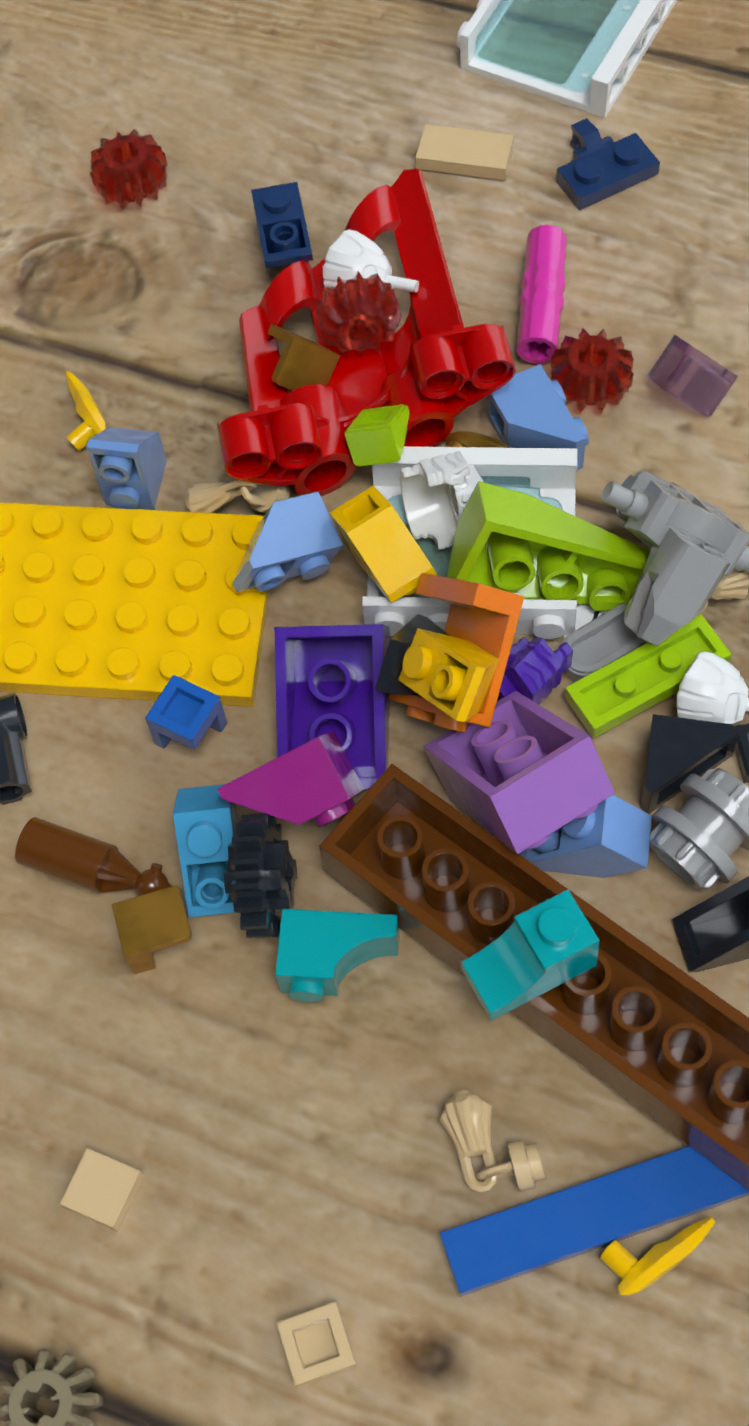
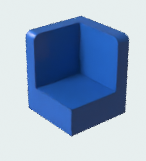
M176 675L171 677L145 717L154 744L164 749L173 739L195 750L209 727L222 732L227 725L219 696Z

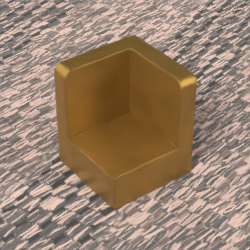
M271 324L268 334L286 343L272 375V381L290 390L313 384L327 386L340 355L314 341Z
M178 885L112 904L123 954L134 975L156 968L152 952L183 944L192 939L187 918V905Z

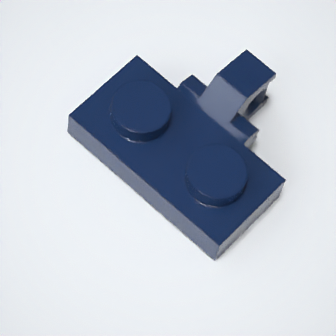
M586 118L571 125L572 141H570V146L574 149L572 156L574 161L557 168L556 182L576 208L581 210L659 174L660 161L637 133L614 142L613 138L609 135L601 138L599 130Z

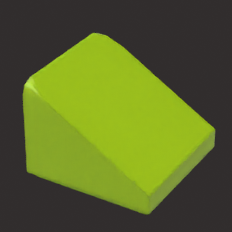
M400 404L363 409L344 433L353 463L356 466L393 463L401 459L410 413L408 405Z

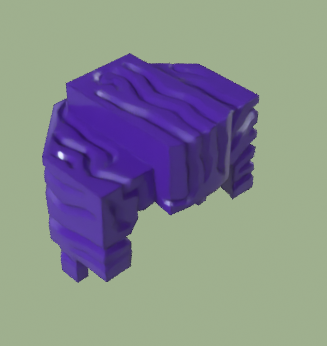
M522 637L519 643L511 646L497 701L517 691L540 705L542 699L552 692V688H556L561 683L562 673L566 672L572 665L573 650L569 644L563 642L553 652L544 638L535 637L529 642L526 637Z

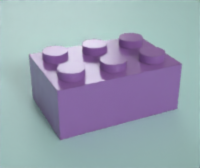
M517 691L497 701L490 727L468 722L466 733L451 729L423 746L449 800L516 854L525 849L540 846L547 841L552 832L573 819L588 816L596 810L599 803L615 794L590 736Z

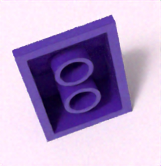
M384 624L274 627L277 758L319 736L335 731L363 788L370 789L388 768L390 699H388L389 693L375 690V686L390 641V627Z

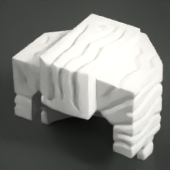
M460 451L448 453L446 456L439 455L432 459L419 460V463L412 466V468L405 467L401 468L399 481L403 505L411 535L415 540H419L421 537L424 539L427 537L432 538L439 550L453 545L457 522L477 482H483L474 465H468Z

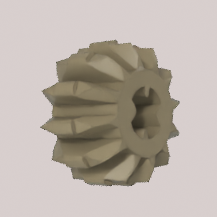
M40 1349L35 1360V1371L27 1361L19 1358L14 1361L13 1366L20 1380L16 1384L7 1380H0V1393L9 1396L8 1404L0 1405V1421H10L6 1426H98L96 1422L85 1418L84 1415L85 1410L97 1409L102 1406L103 1397L97 1393H83L92 1385L96 1375L89 1368L81 1369L75 1373L77 1357L69 1352H65L55 1364L52 1352L47 1349ZM41 1397L59 1403L58 1411L54 1417L36 1411L37 1402Z

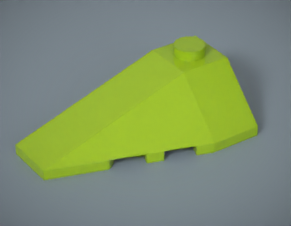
M478 481L457 522L447 577L480 583L525 596L524 599L577 600V605L590 604L595 611H609L618 605L629 603L635 587L642 576L650 551L531 495Z

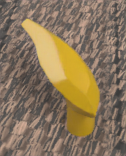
M66 371L65 376L70 393L75 401L76 412L84 420L66 437L80 452L87 446L88 439L106 430V421L87 388L72 372Z
M711 1216L706 1217L683 1229L670 1240L655 1244L640 1260H637L615 1240L605 1249L600 1259L622 1279L618 1285L620 1295L638 1293L655 1283L684 1260L701 1243L716 1222Z

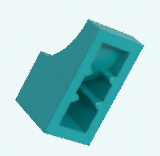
M566 890L515 916L513 924L500 937L478 953L462 961L461 969L487 1016L492 1021L597 965L600 940L570 891Z
M282 909L275 973L281 993H289L291 999L301 1002H319L323 1000L324 996H338L340 983L354 968L374 958L398 956L400 940L398 915Z

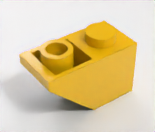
M374 485L329 512L355 560L391 603L401 597L415 593L421 573L437 575L394 507Z
M417 628L412 644L404 655L403 668L398 680L454 720L467 722L480 712L500 659L471 641Z

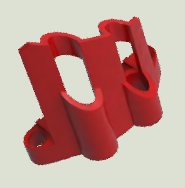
M418 168L404 169L392 186H380L369 193L358 204L345 228V231L349 229L357 231L371 241H374L385 231H394L405 278L419 281L417 293L409 292L411 297L409 313L403 326L397 332L389 335L380 332L375 326L370 302L352 306L334 304L331 295L326 292L324 286L323 266L325 258L313 268L308 261L304 260L292 263L282 270L271 282L263 295L261 303L241 314L239 325L250 412L230 416L220 424L217 422L224 468L228 476L246 482L269 486L294 485L295 491L300 496L319 492L320 496L329 494L346 483L355 469L359 467L353 463L344 433L363 409L400 404L408 405L410 413L404 446L437 447L453 430L455 416L467 407L495 392L514 377L516 372L503 325L501 327L496 324H481L464 328L423 174ZM303 307H308L317 343L339 354L340 357L327 386L321 384L305 385L288 393L287 388L272 381V375L279 361L280 353L277 339L269 335L268 331L271 324L281 328L283 323L294 312Z

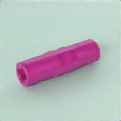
M540 225L528 233L524 273L521 278L522 292L519 297L520 316L516 350L522 360L534 364L552 361L557 356L561 313L564 308L563 293L566 283L564 272L567 237L562 229L552 225Z

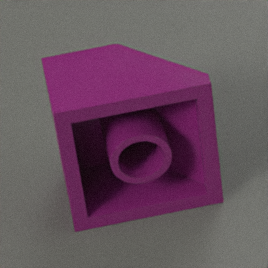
M332 731L217 788L223 800L298 825L314 818L318 827H321L348 813L355 806L352 797L360 793L364 788L335 731Z

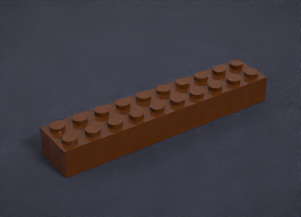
M394 764L387 768L319 845L327 874L379 913L398 915L399 928L464 977L461 962L478 953L500 937L513 924L515 916L569 890L523 856L516 854L495 836ZM570 891L600 940L597 965L511 1010V1012L749 1190V1018Z

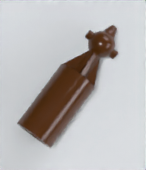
M37 817L31 818L26 823L17 841L15 860L18 864L96 893L135 889L137 895L141 896L172 886L165 874L161 872L163 867L161 864L152 863L151 869L141 873L118 851L117 846Z

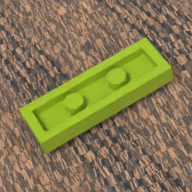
M700 614L658 646L646 643L565 687L564 698L594 739L676 694L679 691V685L698 653L703 651L711 652L729 663L732 654L703 615Z

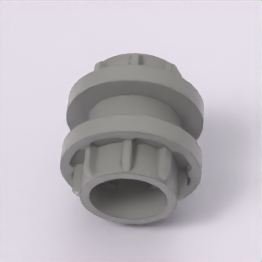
M708 769L702 777L690 774L680 785V789L688 801L678 812L662 805L654 813L652 820L656 827L650 833L649 843L652 851L666 866L685 882L699 890L701 888L709 889L717 880L728 884L738 873V869L730 859V856L739 846L749 851V787L723 769Z

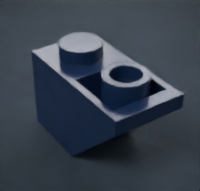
M298 182L252 189L251 193L265 267L271 268L288 265L300 260H313Z

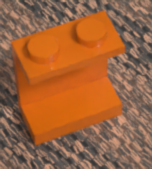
M421 573L416 594L451 603L444 631L452 637L473 642L500 660L480 712L467 722L454 720L422 696L389 694L388 699L408 705L407 716L433 722L434 725L466 733L468 722L490 727L525 596L480 583Z

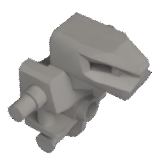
M644 470L639 471L635 476H628L622 486L610 481L604 488L601 500L616 507V513L619 518L626 521L624 527L651 549L642 576L624 612V624L636 633L638 638L658 646L678 629L690 623L704 609L724 574L730 575L733 569L749 573V546H747L749 544V533L740 524L726 517L725 512L721 508L689 493L685 488L676 483H669Z

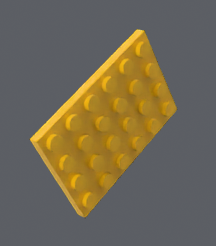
M0 503V692L156 701L171 677L176 675L219 696L222 705L254 707L270 590L259 592L255 587L236 592L233 581L254 532L264 516Z

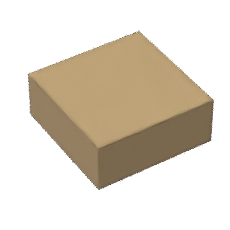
M86 1148L60 1205L70 1212L118 1232L144 1175L138 1169Z
M336 1301L276 1323L297 1389L357 1367Z

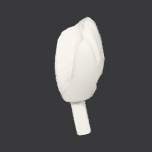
M350 229L343 231L340 237L329 247L325 256V264L323 266L324 286L326 292L331 295L336 305L352 306L371 302L386 296L389 288L417 293L419 289L418 280L392 276V266L387 256L384 255V251L369 238L357 231Z
M700 652L695 656L694 662L679 685L676 698L677 715L680 718L736 724L743 720L745 711L749 712V689L740 672L733 665L711 652Z

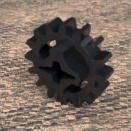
M265 813L241 815V821L236 822L237 837H232V843L228 846L227 871L224 872L225 892L229 893L233 900L235 913H241L240 929L246 930V937L248 939L279 937L282 909H289L294 906L295 880L298 879L296 859H293L291 856L288 840H281L282 827L281 824H276V817Z

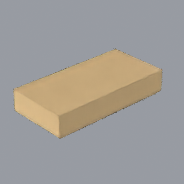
M425 124L416 154V168L419 170L505 181L514 148V135Z

